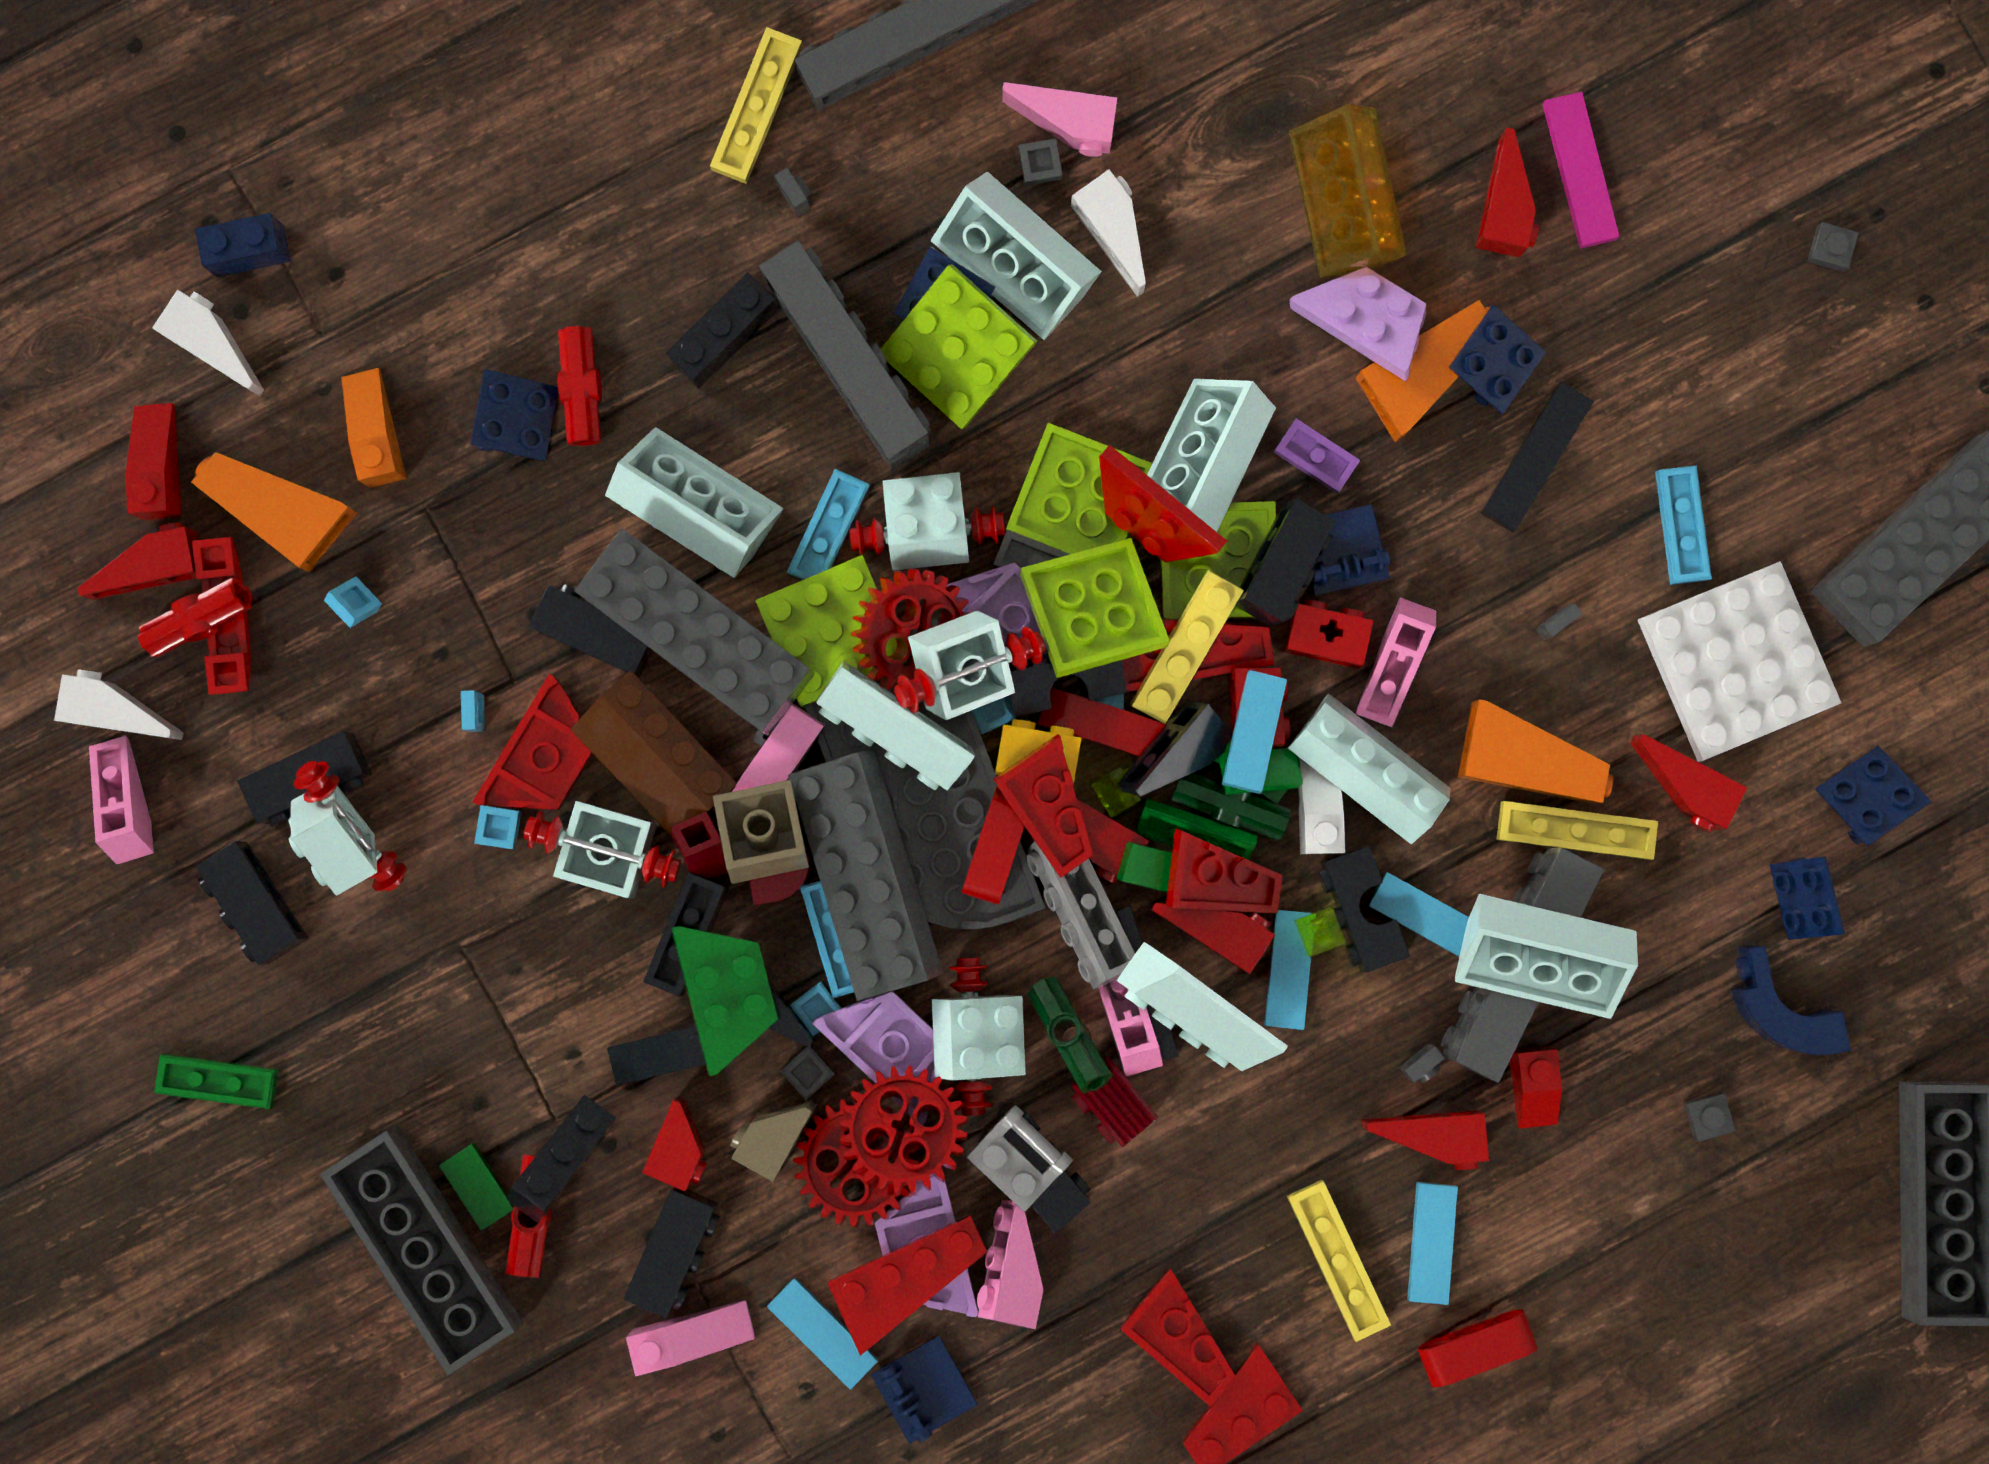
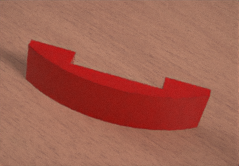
M233 537L192 541L196 579L201 580L202 593L230 578H239L243 583ZM248 611L222 623L218 626L219 631L207 637L209 656L204 657L209 695L250 690L251 650Z
M1053 688L1050 690L1052 709L1041 711L1037 725L1049 729L1051 726L1074 729L1073 736L1140 757L1166 725L1094 700L1089 701L1087 698Z

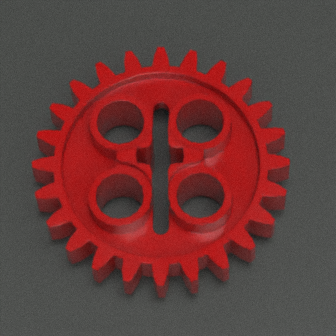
M911 568L908 571L907 577L904 572L894 571V583L888 578L881 577L880 584L882 590L869 587L868 592L873 599L871 602L860 600L859 605L865 610L864 615L853 616V620L862 624L861 629L851 632V636L860 638L862 642L853 648V652L865 654V657L861 659L858 665L865 669L872 667L867 677L874 681L881 679L880 687L889 690L893 686L894 693L900 675H905L909 680L914 679L916 667L908 639L911 629H918V633L933 628L931 616L937 609H940L942 614L938 625L969 614V612L962 611L969 603V600L962 597L956 598L960 588L954 585L947 587L948 578L938 576L935 579V574L932 571L924 570L921 575L919 570ZM923 599L924 604L920 606L919 601ZM904 600L907 605L906 612L898 619L895 609L897 604ZM895 638L897 642L896 651L888 657L886 645L888 641ZM908 659V665L904 666V662Z
M892 1066L891 1077L885 1079L880 1071H876L877 1083L872 1085L869 1081L863 1079L862 1084L865 1093L861 1094L852 1091L851 1097L856 1105L843 1106L844 1113L851 1117V1119L839 1121L840 1128L850 1132L839 1138L841 1145L852 1146L844 1153L845 1160L857 1159L858 1161L852 1167L853 1173L857 1174L866 1170L864 1183L869 1185L875 1179H878V1189L881 1193L887 1188L888 1184L893 1185L895 1196H899L902 1186L907 1185L912 1196L916 1195L918 1183H922L930 1191V1178L934 1176L939 1181L944 1182L945 1175L942 1169L946 1167L956 1170L957 1168L951 1156L964 1155V1149L956 1144L958 1141L967 1140V1133L957 1129L967 1124V1117L955 1115L962 1108V1102H949L954 1094V1089L950 1087L941 1091L942 1079L940 1076L931 1083L928 1082L927 1069H924L918 1078L913 1077L912 1066L907 1067L904 1076H899L896 1067ZM896 1097L903 1102V1106L897 1113L889 1114L881 1108L884 1100ZM913 1098H917L918 1104L909 1120L910 1132L912 1134L905 1133L896 1161L889 1163L888 1159L898 1140L895 1127H903L910 1102ZM924 1111H934L940 1116L938 1124L934 1127L922 1126L918 1122V1118ZM879 1133L887 1136L889 1142L883 1150L874 1151L867 1146V1141L872 1135ZM918 1147L924 1150L926 1157L920 1164H909L904 1159L906 1151L910 1148Z
M843 1099L840 1100L839 1112H836L829 1105L825 1106L827 1114L825 1120L817 1115L812 1116L817 1125L815 1130L804 1127L803 1132L809 1137L808 1142H796V1146L805 1151L804 1156L793 1159L794 1163L803 1165L804 1170L794 1175V1178L806 1180L807 1182L799 1191L801 1195L813 1193L814 1197L808 1205L810 1208H816L821 1204L824 1205L821 1212L822 1218L827 1219L833 1212H836L835 1224L842 1225L846 1217L849 1216L851 1227H858L860 1218L863 1216L869 1226H873L875 1213H878L884 1220H888L889 1213L887 1207L891 1206L901 1210L902 1206L897 1199L899 1196H895L892 1184H888L883 1193L879 1192L878 1179L866 1185L864 1183L866 1170L854 1174L851 1169L836 1188H832L831 1183L853 1165L852 1160H845L844 1153L852 1146L841 1145L839 1139L843 1135L850 1133L839 1126V1121L851 1119L843 1111V1106L849 1105ZM889 1106L883 1110L889 1114L893 1113V1109ZM895 1127L898 1140L891 1153L894 1162L897 1159L905 1133L912 1134L910 1130L901 1132L900 1128ZM879 1133L874 1134L868 1139L867 1146L870 1148L878 1137H882V1144L873 1150H883L889 1142L887 1136ZM913 1147L907 1150L904 1154L905 1161L913 1165L920 1164L921 1162L911 1159L910 1156L920 1150V1148ZM834 1151L838 1155V1166L834 1171L826 1173L821 1166L822 1157L827 1152ZM859 1179L865 1185V1193L860 1200L853 1202L847 1195V1188L852 1181ZM902 1186L900 1195L911 1198L912 1194L905 1186Z

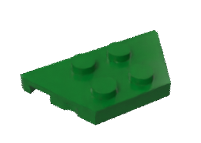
M680 926L672 927L709 1076H714L778 1020L759 943Z

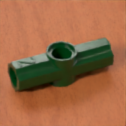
M1195 773L1188 774L1176 781L1170 799L1172 802L1207 814L1209 819L1236 829H1241L1242 827L1277 841H1281L1291 813V809L1253 796V792L1226 795L1222 781L1218 783Z
M1056 976L1047 979L1043 978L1032 985L1027 995L1047 1029L1048 1038L1057 1047L1081 1092L1085 1094L1090 1091H1096L1106 1085L1113 1075L1093 1042L1090 1030L1081 1021ZM1076 1027L1075 1036L1070 1041L1063 1042L1065 1031L1068 1028Z

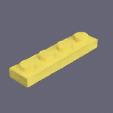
M766 27L710 164L712 171L747 184L795 67L794 59L799 57L803 44L801 40Z
M1209 569L1207 570L1171 632L1168 647L1161 649L1131 701L1132 707L1166 724L1244 590Z
M1501 801L1496 840L1654 860L1658 821Z
M1317 1181L1288 1195L1287 1198L1354 1341L1357 1342L1391 1326L1324 1181Z

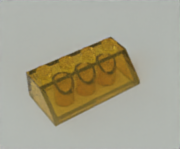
M1347 104L1288 131L1319 278L1351 273L1364 267L1369 269L1376 268L1406 256V248L1375 108Z

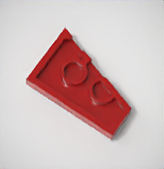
M1057 734L993 778V781L1057 875L1061 878L1092 857L1093 853L1083 816L1078 806L1072 776L1067 766L1061 736Z
M1175 828L1166 905L1179 909L1278 913L1283 875Z
M1169 1267L1123 1322L1120 1330L1211 1407L1236 1376L1180 1282Z
M1258 1342L1251 1349L1249 1356L1237 1371L1235 1370L1236 1378L1211 1407L1208 1406L1183 1439V1445L1196 1464H1226L1303 1411Z

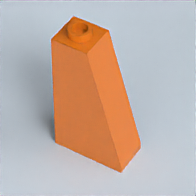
M1480 300L1419 335L1417 350L1413 354L1410 365L1411 372L1406 381L1375 362L1362 369L1357 375V382L1395 443L1408 433L1459 377L1449 366L1490 309L1489 307L1484 308Z
M217 452L212 457L205 458L198 465L195 471L196 476L191 481V483L288 560L309 573L357 515L355 510L342 502Z
M1479 699L1471 703L1458 778L1590 804L1603 803L1604 797H1609L1613 786V775L1609 774L1610 764L1488 701Z

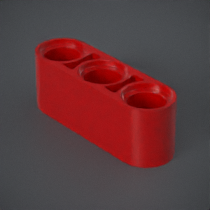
M997 786L961 893L999 905L1024 825Z
M1516 1309L1421 1344L1417 1349L1431 1387L1437 1388L1456 1383L1536 1352L1538 1346L1525 1311L1523 1309Z

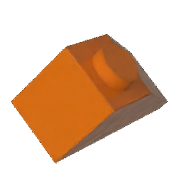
M375 368L341 377L348 441L358 481L372 488L407 479L381 370Z

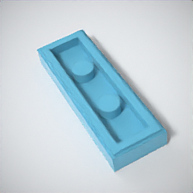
M1697 465L1657 470L1655 475L1670 585L1711 580Z
M834 469L787 570V574L804 580L834 566L848 536L849 529L852 527L868 493L870 484Z
M1252 670L1247 672L1222 785L1257 794L1262 793L1287 679Z
M1385 872L1382 877L1383 883L1377 886L1367 906L1392 920H1397L1400 925L1459 957L1469 917L1394 875Z
M821 881L804 885L801 888V892L832 997L836 998L853 993L854 989Z
M1278 910V913H1275L1273 934L1275 936L1272 939L1265 1026L1304 1030L1315 913Z
M1416 1182L1407 1299L1411 1302L1449 1305L1458 1190L1456 1185Z
M796 1276L767 1305V1308L850 1390L878 1362V1358L869 1349L860 1356L848 1328Z

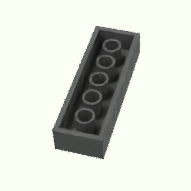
M797 240L759 265L765 283L889 469L893 472L930 447L928 437L931 434L929 429L930 423L918 406L913 410L908 404L910 402L907 396L909 393L897 375L893 377L888 375L887 371H889V368L886 365L887 360L875 342L870 346L866 342L868 337L864 332L866 329L854 311L847 314L845 311L847 306L843 301L844 296L833 279L825 281L824 277L826 275L822 270L823 265L811 247L804 250Z
M1989 430L1969 441L1810 590L1816 599L1862 647L1876 644L1883 640L1989 540Z
M621 528L574 590L767 736L815 674L810 668L623 528Z
M875 749L857 752L789 774L788 777L791 780L795 800L857 1001L925 982L943 974Z
M1564 848L1544 849L1542 854L1537 852L1533 856L1527 869V873L1531 874L1525 888L1520 886L1511 901L1581 918L1604 869ZM1475 987L1473 992L1467 991L1458 1008L1462 1015L1456 1027L1451 1025L1442 1039L1441 1047L1445 1048L1442 1053L1443 1057L1484 1078L1499 1083L1538 1005V1001Z
M1899 1081L1902 1317L1918 1325L1989 1326V1084L1954 1081Z
M399 1126L386 1130L320 1174L447 1376L515 1332L524 1324Z

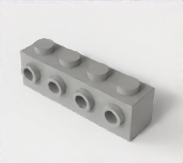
M1034 841L1026 850L1028 853V866L1035 876H1039L1045 888V901L1052 911H1056L1062 923L1061 934L1068 946H1073L1079 959L1078 969L1081 976L1086 982H1090L1093 990L1117 980L1135 955V952L1090 860L1087 859L1060 878Z

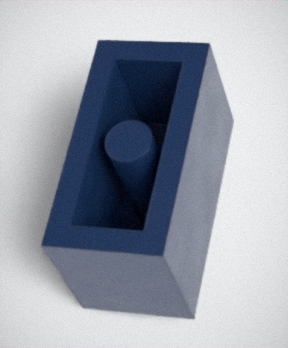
M271 213L195 229L202 266L216 277L291 262L284 225Z

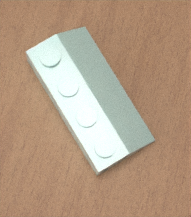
M989 172L984 173L964 187L931 239V242L949 258L994 285L996 288L992 295L1043 340L1055 330L1082 300L1102 272Z
M1194 379L1147 476L1217 532L1276 407L1253 381Z
M656 427L617 463L605 494L606 497L624 509L635 514L734 578L753 558L783 511V508Z
M842 661L816 701L822 707L819 711L822 716L836 725H839L841 720L854 728L851 734L870 747L874 742L887 750L884 756L901 768H904L906 764L910 765L920 772L917 778L934 790L939 785L948 790L975 757L973 748L921 712L912 713L908 708H902L894 694L881 688L878 683L869 679L845 661Z
M1329 693L1288 747L1289 750L1410 844L1414 843L1432 827L1450 800V787Z
M1479 894L1467 921L1455 974V982L1611 1019L1638 967L1637 932Z
M1143 942L1116 980L1128 989L1125 994L1127 999L1142 1010L1148 1004L1156 1009L1152 1017L1170 1030L1175 1024L1183 1029L1179 1034L1181 1038L1197 1049L1202 1043L1209 1047L1205 1055L1223 1068L1228 1063H1231L1240 1071H1244L1284 1053L1288 1047L1193 975L1145 942Z

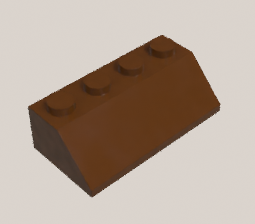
M631 670L601 695L570 728L574 735L672 839L671 826L704 812L709 814L715 808L713 796L732 792L737 784Z

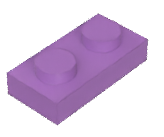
M1297 418L1273 452L1336 494L1340 492L1360 462L1358 458Z

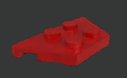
M1111 445L1099 456L1105 514L1113 520L1118 528L1127 531L1141 542L1149 553L1158 556L1164 562L1217 554L1226 544L1227 540Z
M548 674L473 799V803L483 806L559 811L593 754L570 730L582 716L555 676Z

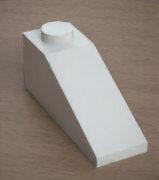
M1109 169L1073 194L1071 207L1138 297L1144 293L1146 281L1133 204L1130 198L1132 191L1121 176L1115 178Z
M177 290L152 328L256 395L261 396L264 392L263 387L223 320L211 311L214 304L196 292H193L188 297Z
M78 669L77 676L62 675L54 721L182 740L183 732L115 683L102 681V673Z
M1297 756L1303 784L1298 788L1300 854L1345 853L1342 791Z

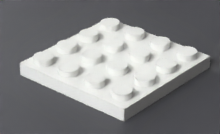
M1781 561L1638 619V623L1698 762L1841 704Z

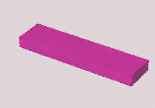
M1581 91L1547 99L1542 105L1579 249L1616 241L1620 236L1583 93Z

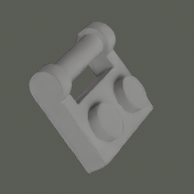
M1014 1105L967 1155V1158L1025 1212L1050 1184L1065 1171L1073 1159L1065 1151L1060 1153L1022 1117L1024 1112ZM1010 1128L1050 1164L1043 1173L1004 1137V1134Z

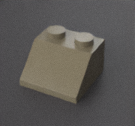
M791 780L713 796L726 868L732 884L809 868Z
M807 1101L759 1115L751 1123L745 1121L730 1146L736 1149L731 1159L773 1182L784 1167L818 1104L813 1101Z

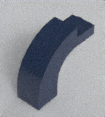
M1751 945L1738 948L1740 957L1736 959V968L1742 981L1745 980L1746 986L1731 989L1740 1014L1757 1034L1774 1045L1801 1053L1828 1055L1851 1051L1843 1012L1826 1010L1804 1015L1794 1013L1780 1001L1775 992L1765 946Z

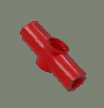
M565 327L558 330L561 371H558L557 380L560 401L564 405L567 444L569 446H593L602 443L598 403L602 401V386L599 370L595 366L593 330L591 327Z
M230 578L204 593H195L178 599L171 604L172 610L139 627L140 632L137 635L139 643L151 657H160L186 642H195L210 637L219 631V625L252 608L251 601L253 597L251 592L239 578Z
M523 1154L520 1176L536 1155ZM514 1206L511 1213L513 1226L505 1274L521 1277H541L547 1231L552 1220L551 1208L537 1226L531 1227L524 1222L523 1212Z

